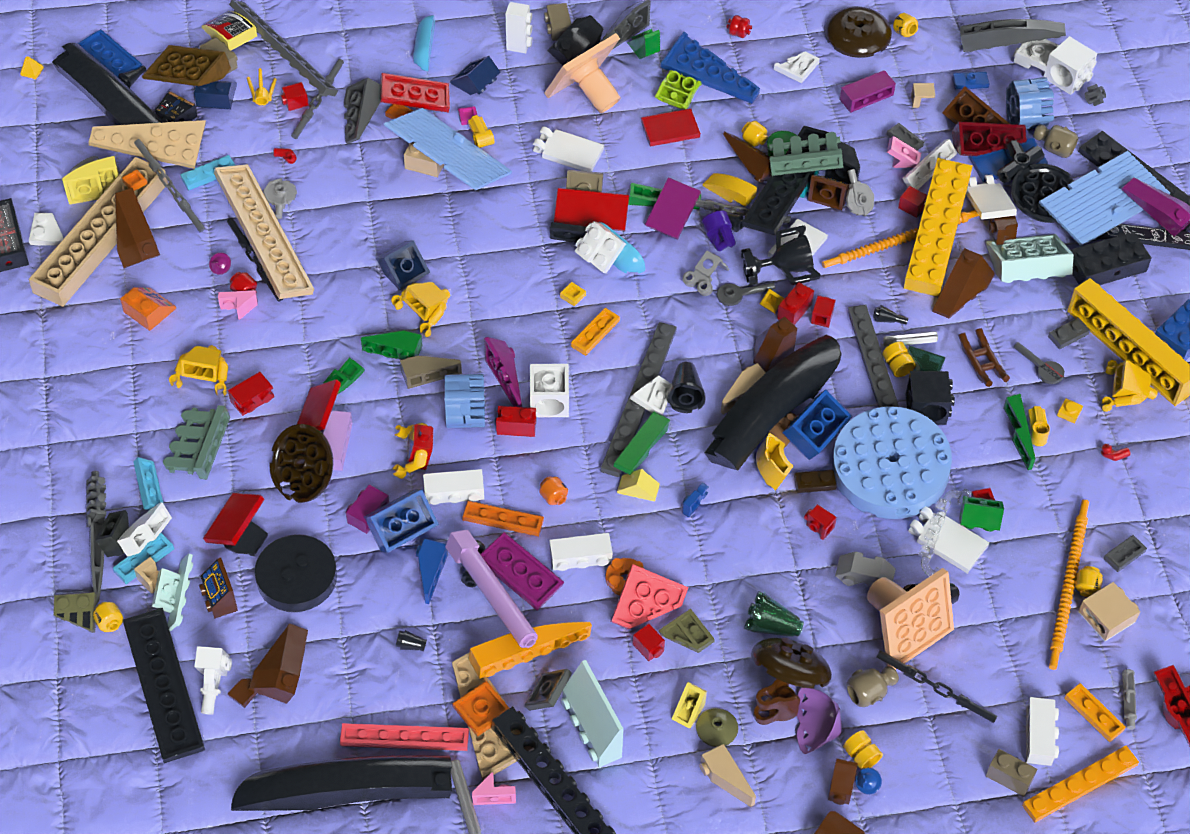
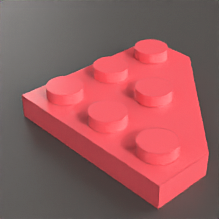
M631 565L610 622L631 629L679 608L683 604L688 587L636 565Z

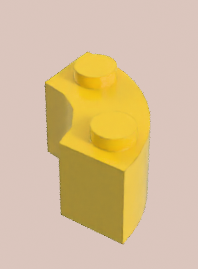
M769 433L757 450L756 463L765 483L774 490H777L793 468V465L784 454L785 443Z

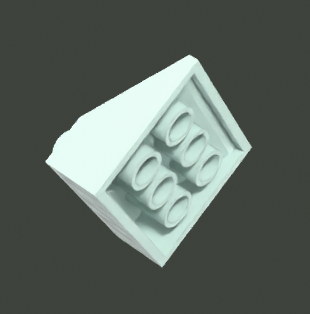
M1056 234L1009 239L1004 241L1003 245H996L995 240L986 241L995 273L1001 282L1011 283L1014 280L1029 281L1033 278L1047 279L1052 276L1065 277L1066 275H1072L1073 253Z
M584 660L564 687L561 703L565 710H569L572 725L578 727L582 743L587 744L591 760L593 762L596 761L600 768L622 758L623 727L587 661Z

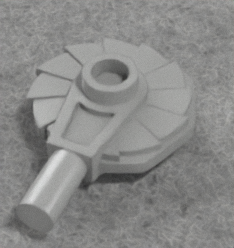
M850 169L848 174L851 184H849L850 189L847 191L846 205L851 210L850 212L856 214V216H866L874 207V194L867 184L857 180L855 169Z
M282 178L270 181L263 191L268 203L275 205V216L277 219L282 218L283 209H285L286 204L289 205L295 200L297 194L296 186L290 183V181H282Z

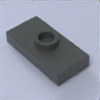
M900 123L887 131L886 135L889 138L894 136L917 151L924 146V142Z
M1132 535L1108 552L1103 559L1119 572L1144 554L1147 547Z

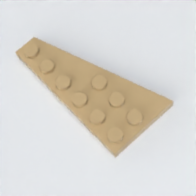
M206 120L92 127L89 146L145 158L134 144L137 139H140L157 161L195 169Z
M469 653L452 662L460 698L485 681L500 696L488 677L479 679L469 661ZM468 726L482 782L492 772L495 775L517 762L492 728L477 737ZM517 729L511 731L515 735L521 734V731ZM532 746L524 747L527 751L534 750Z

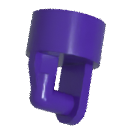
M716 211L702 219L706 235L717 251H722L728 246L733 247L736 245L731 231L732 224L726 211Z

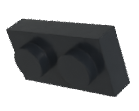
M551 222L550 239L576 243L586 235V227Z

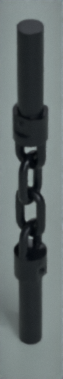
M229 218L227 223L237 237L238 243L242 248L246 249L245 253L249 260L255 262L258 274L263 282L267 284L278 302L282 301L283 299L278 298L265 271H262L263 267L258 261L253 248L249 247V240L243 235L234 219ZM251 251H253V253L255 254L253 259L249 255L251 254Z
M881 650L876 657L900 670L905 676L920 684L927 683L933 686L934 691L945 698L952 697L956 699V704L962 708H967L992 723L997 719V715L970 701L963 694L957 696L953 694V690L947 685L928 680L925 673L913 666L906 665ZM917 673L924 676L921 677V680L915 678ZM939 685L949 690L947 695L937 690L940 688Z

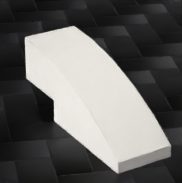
M162 502L158 503L117 540L127 557L139 554L148 542L154 541L172 519Z

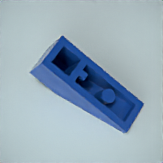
M424 539L422 546L419 545L416 551L425 604H430L448 556L446 544Z

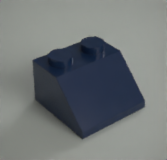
M486 56L470 62L450 83L469 95L481 94L486 90L485 86L497 80L496 76L501 72L490 56Z
M215 81L202 86H196L194 91L196 106L231 110L237 82Z
M414 240L404 241L376 258L384 275L399 290L430 273Z

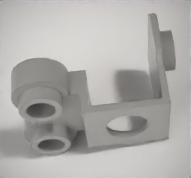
M706 251L695 266V271H688L683 275V282L688 287L697 285V290L702 296H709L713 291L711 275L716 267L720 266L726 271H729V268L719 256ZM706 259L713 262V266L709 269L703 267V262ZM688 276H693L691 280H687ZM702 285H707L706 289H701Z

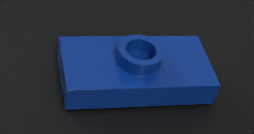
M987 72L953 73L952 76L955 90L963 89L964 86L968 89L989 88L990 85Z

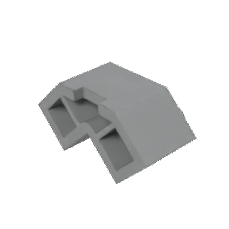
M852 552L839 557L835 576L847 586L864 582L868 587H871L877 579L882 577L893 581L896 568L882 557L875 556V559L863 557V553Z

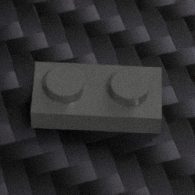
M1078 317L1049 332L1048 338L1060 350L1089 335L1090 329Z

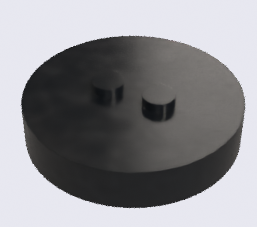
M289 535L273 541L261 552L255 565V578L260 595L272 607L286 612H302L320 605L331 595L337 582V568L334 555L325 543L307 535Z

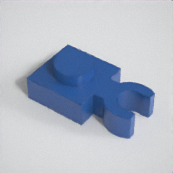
M701 483L697 491L694 490L691 495H687L684 498L682 505L685 516L690 517L699 507L701 500L708 495L707 489L709 486Z

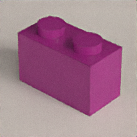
M368 485L365 490L359 493L357 500L348 506L346 510L347 523L367 534L370 528L364 516L388 504L389 495Z

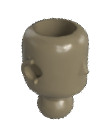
M1040 124L1033 134L1036 140L1045 141L1044 147L1048 152L1062 158L1070 157L1078 142V135L1066 126L1054 125L1049 130L1045 125Z
M889 666L885 667L882 672L873 668L864 671L859 669L848 680L847 691L851 700L857 706L868 707L874 705L879 700L881 702L887 694V686L896 685L899 681V676L896 670Z

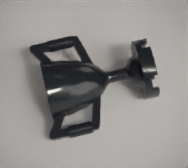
M805 225L777 231L776 251L771 258L759 260L752 255L750 248L741 250V259H745L743 260V270L749 285L757 284V275L760 273L761 268L770 265L781 269L791 285H797L798 282L806 283L820 279L821 274L814 269L810 244L807 236L804 235L806 231ZM798 234L797 238L781 245L782 237ZM807 271L810 274L794 278L790 272Z

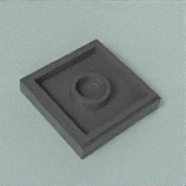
M568 669L542 673L525 703V707L529 711L554 707L572 672Z

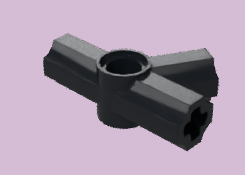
M1017 140L1011 141L1005 146L1011 162L997 171V175L1003 183L1010 182L1021 169L1029 168L1030 165L1044 159L1045 154L1042 148L1037 145L1024 152Z

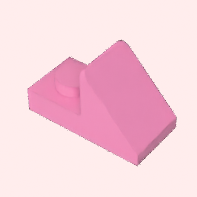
M894 136L889 139L887 153L894 156L893 168H914L920 162L921 153Z
M256 291L218 292L220 309H237L239 320L258 305Z
M492 772L472 792L473 805L516 803L515 786L504 784L494 787V775Z

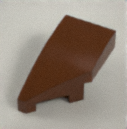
M251 678L241 679L228 692V696L243 708L257 694L248 690Z

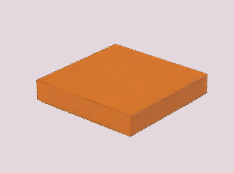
M487 681L452 703L453 708L477 737L491 728L494 718L509 709L507 704Z

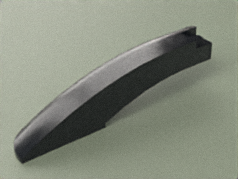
M827 334L815 339L788 355L755 382L712 432L715 439L704 452L710 462L738 471L760 441L782 418L809 398L814 399L840 363L842 353L837 340Z
M449 755L368 756L309 762L264 770L249 776L239 785L232 798L231 811L318 810V808L364 801L450 798L452 792L451 758Z

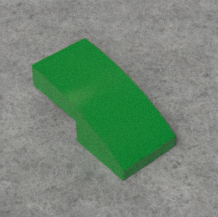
M349 357L339 370L334 369L323 384L337 379L341 383L338 391L339 394L356 381L365 369Z

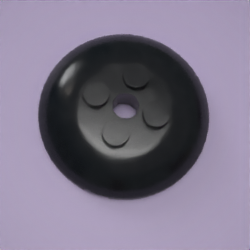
M1033 164L1029 168L1021 169L1015 175L1011 185L1012 198L1021 212L1028 217L1044 223H1058L1039 204V201L1063 187H1066L1069 191L1068 184L1074 180L1068 172L1057 166Z

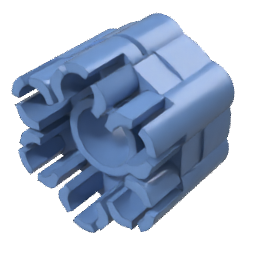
M1047 77L1011 81L1006 88V114L1010 124L1025 125L1026 129H1034L1040 124L1048 127L1049 122L1054 120V115H1045L1054 113L1053 107L1049 106L1053 105L1054 100H1042L1054 98V93L1049 88V82H1045L1048 80Z
M484 374L445 375L447 428L485 427V401H475L485 400Z

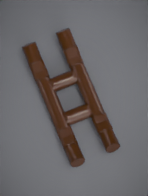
M982 328L975 330L980 349L972 351L966 333L958 335L962 350L967 355L978 379L987 387L992 386L993 382L985 372L994 369L995 374L1004 382L1009 381V375L999 364ZM986 355L990 362L980 365L976 357Z

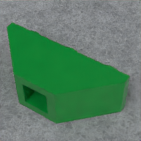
M649 29L631 37L632 41L627 42L637 57L642 59L660 52V31L656 30L653 32L652 29Z

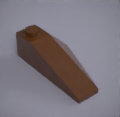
M965 86L942 112L954 124L958 122L1010 124Z
M724 131V137L747 170L755 175L754 179L761 183L764 181L768 182L772 175L770 157L737 136Z
M133 187L115 193L117 252L123 268L158 257L160 255Z
M964 248L932 312L949 319L961 310L968 301L976 298L978 293L988 288L995 273L982 255Z
M289 623L253 671L248 690L287 704L296 692L308 630Z

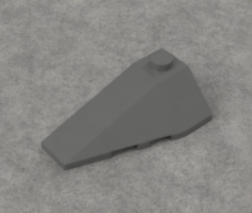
M644 0L627 7L599 43L617 34L620 40L614 48L648 27L650 25L651 1Z
M365 78L346 88L344 107L347 108V112L344 114V119L347 120L345 126V143L347 144L359 140L381 102V85L370 78Z

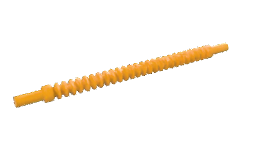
M976 210L961 212L958 225L979 216ZM919 228L910 229V231H905V233L901 232L900 235L896 234V237L892 235L891 238L887 237V240H878V243H869V245H864V248L860 246L859 249L855 248V251L851 249L850 252L839 253L837 257L822 261V266L827 268L839 263L845 264L847 261L851 262L852 259L856 260V258L860 259L861 256L870 255V252L874 254L875 251H883L884 248H892L893 245L897 246L898 244L901 245L902 242L906 243L911 241V239L915 240Z
M1085 499L1081 501L1079 515L1075 519L1076 524L1074 525L1073 538L1070 544L1067 570L1065 571L1066 575H1064V584L1062 585L1063 589L1061 590L1062 594L1060 595L1061 599L1059 600L1060 604L1058 605L1059 608L1050 645L1052 652L1049 668L1051 670L1057 669L1059 655L1063 651L1066 624H1068L1067 619H1069L1070 605L1072 604L1071 600L1073 599L1072 595L1075 589L1074 586L1082 552L1081 548L1083 547L1085 529L1088 523L1086 516L1089 501Z

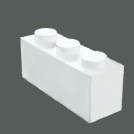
M510 2L505 13L506 50L526 54L528 47L532 46L533 38L530 37L532 33L530 5Z
M482 469L423 474L424 491L429 504L437 505L449 502L458 503L461 501L484 500Z
M609 533L550 540V556L553 571H565L571 568H586L596 565L605 566L612 563L613 553Z
M1029 698L1026 706V763L1052 766L1054 759L1058 758L1059 746L1055 745V739H1058L1059 727H1055V721L1058 720L1059 709L1055 708V700Z

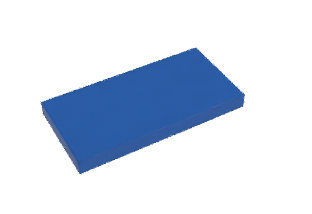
M101 29L77 43L97 58L117 77L120 73L136 70L143 66L142 63Z
M1034 138L1027 139L1026 143L1021 144L1024 152L1038 145ZM1005 149L980 156H969L982 182H986L984 175H993L994 180L999 179L997 171L1011 162ZM1044 156V159L1036 164H1048V161Z

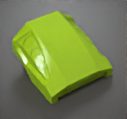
M670 70L662 81L655 98L685 110L689 107L702 83L692 77H685L677 71Z

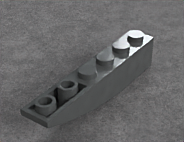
M1005 19L960 26L963 52H973L981 49H991L993 47L1023 44L1030 41H1041L1066 36L1065 23L1048 20Z

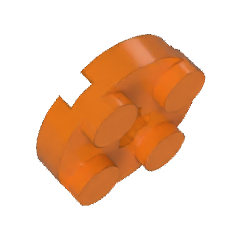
M615 558L612 560V563L606 570L607 586L609 585L612 592L620 596L626 581L623 580L621 575L628 574L631 565L643 568L642 562L631 558Z

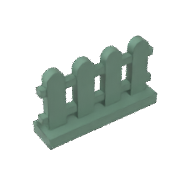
M828 132L826 138L819 139L817 134H810L808 140L801 141L799 136H793L790 142L783 143L781 138H775L773 144H769L770 151L773 150L774 156H770L772 176L843 168L841 148L838 149L837 143H841L840 136L836 137L835 132ZM826 144L827 150L820 151L819 145ZM809 146V152L802 153V147ZM791 148V154L784 155V149Z
M218 405L216 410L210 409V412L198 411L197 408H192V410H186L181 414L183 421L186 422V426L181 425L176 428L175 433L181 439L180 441H173L169 445L171 452L174 453V457H166L163 460L165 468L170 473H175V470H181L193 475L196 472L200 479H208L231 418L225 406ZM193 423L205 425L204 427L193 426ZM187 439H198L199 441L198 443L187 442ZM182 454L193 455L192 458H181Z

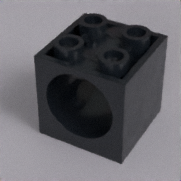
M910 371L905 393L907 409L923 414L936 425H947L948 417L952 415L951 406H954L955 397L951 395L953 380L949 379V371Z

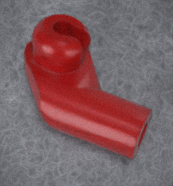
M274 148V157H283L289 164L295 163L297 157L291 149Z
M1104 444L1101 447L1102 456L1113 461L1121 460L1131 454L1127 447L1117 451L1112 450V446L1109 444Z

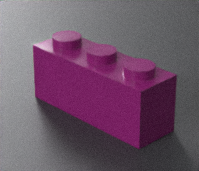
M884 70L841 87L839 100L851 113L893 96L896 83Z

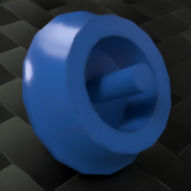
M864 768L858 772L855 783L860 792L870 795L880 789L882 778L877 770Z

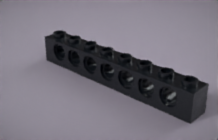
M512 706L492 720V730L573 834H591L589 832L590 828L598 829V834H616L610 825L607 826L604 823L598 809L594 810L589 804L588 796L578 790L577 783L573 777L567 776L563 771L562 763L552 757L551 750L547 744L541 743L536 730L533 727L529 728L525 722L524 715L520 711H516ZM517 729L521 731V734L515 735L511 731ZM532 746L534 750L527 751L524 747ZM544 762L547 766L542 768L537 763ZM556 778L560 783L553 784L549 780ZM570 795L573 797V799L567 801L564 800L562 796ZM582 811L586 816L578 817L575 813Z

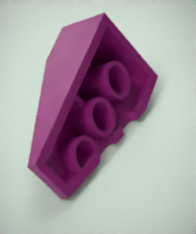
M1134 177L1122 187V191L1172 236L1175 237L1190 223V206L1185 202Z
M490 337L484 338L485 361L513 407H522L513 349L509 348L505 341Z

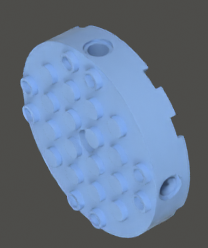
M902 407L874 408L854 417L840 431L835 442L833 454V470L836 485L841 494L845 495L851 501V504L865 513L867 511L875 514L876 517L885 519L912 517L920 514L923 507L935 504L943 495L949 482L952 464L951 448L943 431L923 414Z

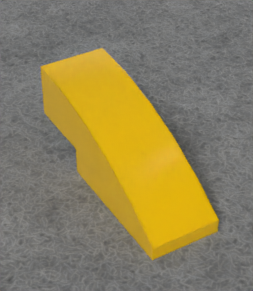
M713 173L703 183L705 188L731 203L735 200L745 207L756 197L757 193L756 186L726 174Z

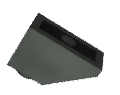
M126 510L109 513L96 538V542L107 557L124 554L117 540L129 528Z

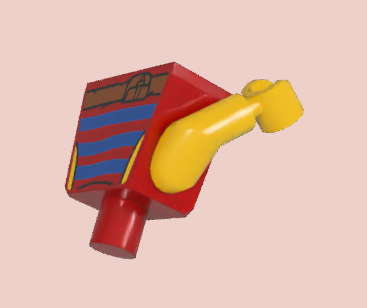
M425 423L409 425L407 428L397 425L395 429L399 430V432L395 436L402 439L408 436L407 464H405V467L399 464L393 467V470L396 471L393 475L403 479L407 472L411 473L418 469H427L433 449V427Z

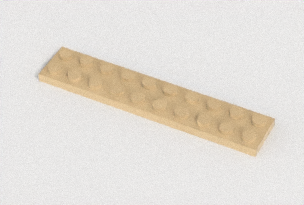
M249 165L215 168L214 175L278 298L312 295L314 288Z

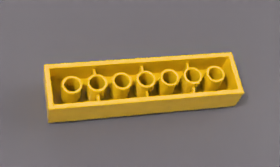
M937 158L906 274L904 289L937 297L940 296L971 176L972 165Z
M1091 278L1074 288L1067 312L1075 319L1079 317L1090 329V332L1123 361L1128 360L1132 363H1137L1142 370L1151 375L1150 385L1157 389L1171 404L1176 406L1190 396V364L1181 355L1171 349L1166 342H1163L1152 330L1148 329L1138 318L1133 316Z

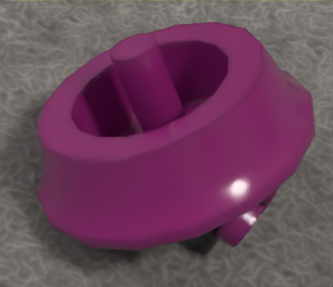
M216 253L209 261L211 271L217 275L226 273L231 266L230 257L225 253Z

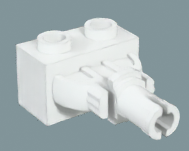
M197 646L194 667L201 674H204V686L200 688V692L203 695L202 714H214L216 696L221 694V691L218 689L221 676H227V672L232 667V659L229 658L230 656L222 648Z

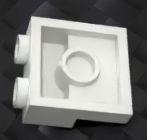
M1047 39L1023 43L1013 53V57H1015L1014 63L1027 69L1032 65L1045 71L1049 54L1059 45Z
M594 221V223H590L586 227L585 231L587 233L584 238H580L576 242L575 246L577 248L575 252L587 262L592 263L601 272L607 273L626 243L603 224Z

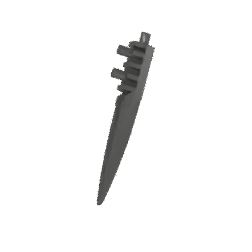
M92 471L91 477L86 480V527H89L92 589L97 595V605L102 585L104 552L96 542V538L106 520V511H104L106 507V502H104L106 498V493H104L106 485H104L105 478L99 477L98 471Z

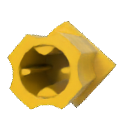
M478 115L472 116L468 120V125L473 134L475 145L479 148L493 145L495 141L491 129L487 128L482 117Z
M1034 406L1028 409L1031 441L1035 446H1044L1048 440L1050 427L1047 424L1045 409L1041 408V406Z

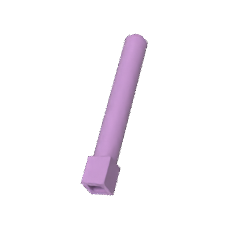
M468 530L451 532L445 546L456 563L463 564L521 648L532 647L536 643L537 633L478 552L479 545Z

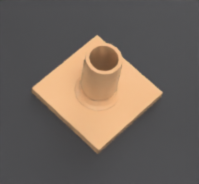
M617 34L612 35L563 65L544 92L546 97L550 98L574 82H577L599 113H604L618 103L621 97L599 67L620 40Z
M944 568L908 592L886 577L877 579L869 588L867 593L868 602L880 611L885 653L904 664L954 630L949 573Z

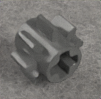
M1095 84L1087 87L1088 92H1085V98L1088 104L1093 103L1094 106L1104 103L1103 99L1106 98V92L1102 86L1098 87Z

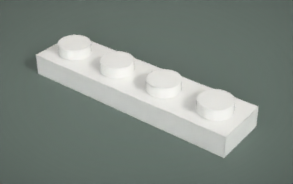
M945 139L902 178L907 188L911 186L918 190L933 176L937 158L951 160L957 154L950 139Z

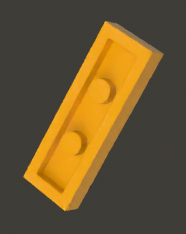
M604 308L571 342V347L586 356L620 321V316Z
M1081 683L1065 695L1064 699L1109 742L1125 730L1126 726Z

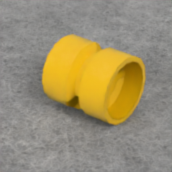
M903 342L890 344L882 353L895 377L906 376L916 367L915 361L908 353Z
M864 730L853 734L843 745V748L850 757H855L854 762L858 763L857 766L861 770L873 767L883 756L879 748L875 744H871V738Z

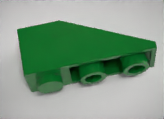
M397 331L361 338L362 351L400 360L419 356L423 346L422 335L408 331Z

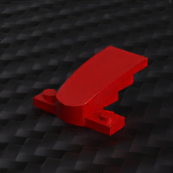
M1171 665L1154 671V677L1164 695L1162 711L1165 719L1174 729H1181L1190 747V686H1184L1175 666Z

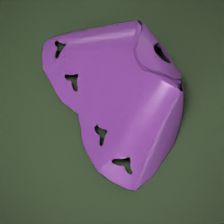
M801 688L797 695L800 698L797 714L800 725L797 730V740L802 753L808 754L839 737L842 733V723L839 705L822 691L812 688ZM805 694L808 699L802 702ZM804 730L809 734L806 738H804Z

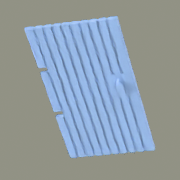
M423 108L384 123L385 127L408 143L414 142L413 146L437 164H445L444 169L474 190H478V188L480 189L512 173L509 168Z
M1129 151L1098 167L1097 169L1100 173L1093 170L1068 184L1069 191L1066 187H1063L1039 201V204L1065 228L1080 246L1087 244L1144 210L1121 190L1133 177L1170 195V192Z

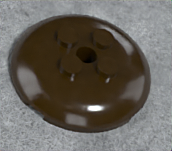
M851 6L840 9L830 16L825 25L827 42H830L839 53L850 57L865 58L874 56V53L884 51L891 41L892 30L889 22L883 15L867 7Z
M296 424L286 428L277 437L271 450L274 451L272 463H270L271 478L274 486L287 500L291 501L293 498L298 503L309 502L320 496L331 480L334 465L332 449L324 434L311 425ZM283 481L290 483V490L294 491V493L291 495L284 494L280 483Z
M788 638L764 639L756 643L751 652V657L757 666L763 665L767 668V674L791 685L804 688H814L815 685L825 687L829 684L832 677L828 663L818 652L809 645Z

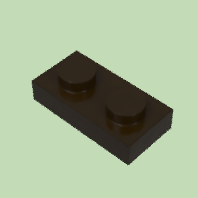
M834 470L797 472L794 476L797 493L836 490L837 487Z

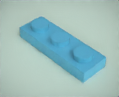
M227 155L180 175L189 191L216 180L217 178L214 175L215 168L236 165L231 157Z
M137 457L133 463L143 508L150 510L158 503H163L154 461Z
M160 533L154 541L148 542L139 554L128 556L114 566L113 571L125 584H128L136 578L134 568L149 557L155 563L173 551L174 546Z

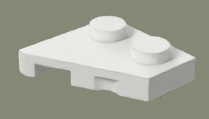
M808 52L798 54V56L788 58L787 62L783 64L776 63L774 70L803 83L819 64L820 58Z
M34 213L29 237L30 245L58 246L64 238L53 213Z
M657 376L631 395L630 399L651 413L654 411L663 415L668 402L667 394L671 383Z

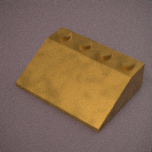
M168 45L142 75V78L202 86L223 79L231 70V66L225 52Z

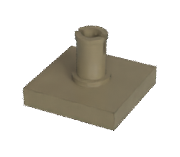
M567 171L566 189L602 192L603 173Z

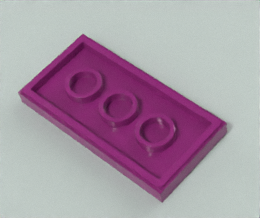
M505 532L480 554L495 576L537 611L564 584V581Z

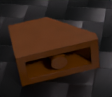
M836 758L828 797L829 801L839 805H849L858 763Z

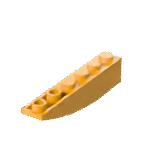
M568 622L532 627L538 637L536 643L530 648H521L512 634L509 633L470 648L469 661L479 679L490 677L501 670L511 669L519 663L529 662L537 656L547 655L553 650L565 648L571 643L587 639L590 636L592 624L590 622Z

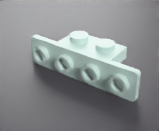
M189 553L180 561L178 574L164 568L158 572L152 607L163 608V611L170 613L168 620L169 631L179 626L183 619L181 612L186 603V597L184 596L190 584L188 576L193 568V562H191L193 555Z

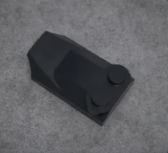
M591 15L576 18L547 51L563 66L599 44L604 29Z

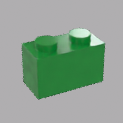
M963 496L959 516L960 525L969 529L977 527L989 532L994 530L1000 531L1004 514L1003 502Z

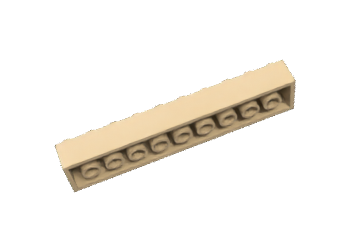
M135 157L29 278L34 294L64 307L117 244L115 193L129 189L123 183L122 177L137 169L147 180V185L134 191L143 213L165 188L157 173L153 172L148 162ZM164 177L163 180L168 184L166 177Z

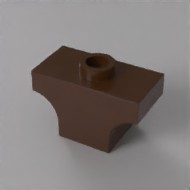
M1015 215L990 218L989 232L993 234L996 245H1003L1006 240L1016 239L1018 223Z

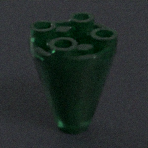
M758 591L754 601L755 604L751 603L747 614L751 616L746 620L744 629L756 633L798 637L803 629L804 621H801L797 615L766 593Z

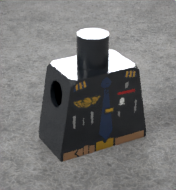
M170 91L155 110L156 115L164 123L192 121L197 117L195 104Z

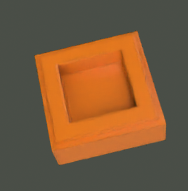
M137 169L122 177L123 183L128 188L133 187L134 191L147 185V180Z

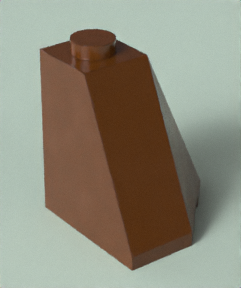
M786 317L771 325L755 339L753 363H758L765 372H768L777 363L793 353L797 327Z

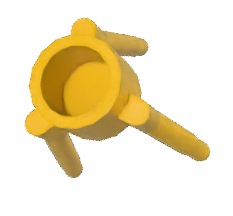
M259 68V88L256 91L254 90L249 76L247 81L253 96V102L258 105H266L269 101H272V94L277 79H273L268 92L263 87L262 69Z

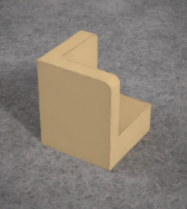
M913 83L911 92L913 108L920 107L921 98H935L934 83Z
M149 557L134 568L137 580L153 594L159 571L155 561Z

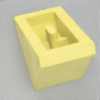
M639 469L631 475H622L617 493L655 501L660 483L643 469Z
M687 682L672 720L690 729L705 706L707 691Z

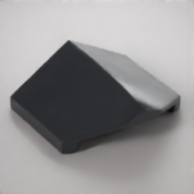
M251 521L236 545L224 546L235 553L255 556L267 538L268 533Z

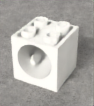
M1069 36L1049 54L1044 77H1047V81L1072 95L1076 90L1079 91L1086 81L1089 82L1091 80L1093 68L1097 63V53Z
M530 364V408H536V417H569L568 364Z

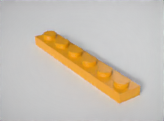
M1126 745L1024 801L1022 806L1035 823L1138 766L1139 761Z

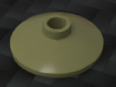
M713 708L700 715L697 720L696 730L699 738L705 744L712 747H719L723 744L727 746L735 740L738 734V723L730 712L724 709ZM714 723H720L721 726H716Z

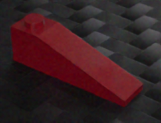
M958 122L952 129L953 146L960 156H980L1005 149L1007 144L1015 140L1020 144L1027 142L1025 125Z

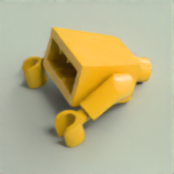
M433 282L412 283L401 292L402 295H394L391 302L396 310H399L403 307L404 301L424 321L428 320V323L420 325V333L427 329L425 337H429L432 325L435 326L447 309L446 303L450 298V293L448 289H439Z
M195 346L192 350L179 357L174 370L176 373L169 377L171 386L174 385L175 381H177L176 386L178 388L182 386L183 382L180 376L212 382L218 380L219 383L215 385L216 395H218L219 389H224V396L227 394L224 382L227 381L228 365L225 358L221 357V351L215 346Z
M1115 360L1108 361L1106 373L1109 375L1115 374L1112 397L1115 400L1107 396L1102 399V404H1104L1102 406L1103 411H1110L1113 405H1116V407L1137 405L1146 398L1151 400L1156 398L1158 390L1150 387L1151 375L1142 370L1137 363H1132L1128 360L1119 364Z

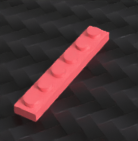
M342 723L340 745L348 747L468 751L469 728Z

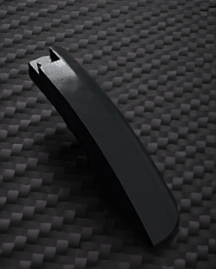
M77 43L63 45L64 52L52 61L57 71L84 93L115 125L164 123L122 80Z

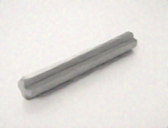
M451 761V776L469 834H481L460 761Z

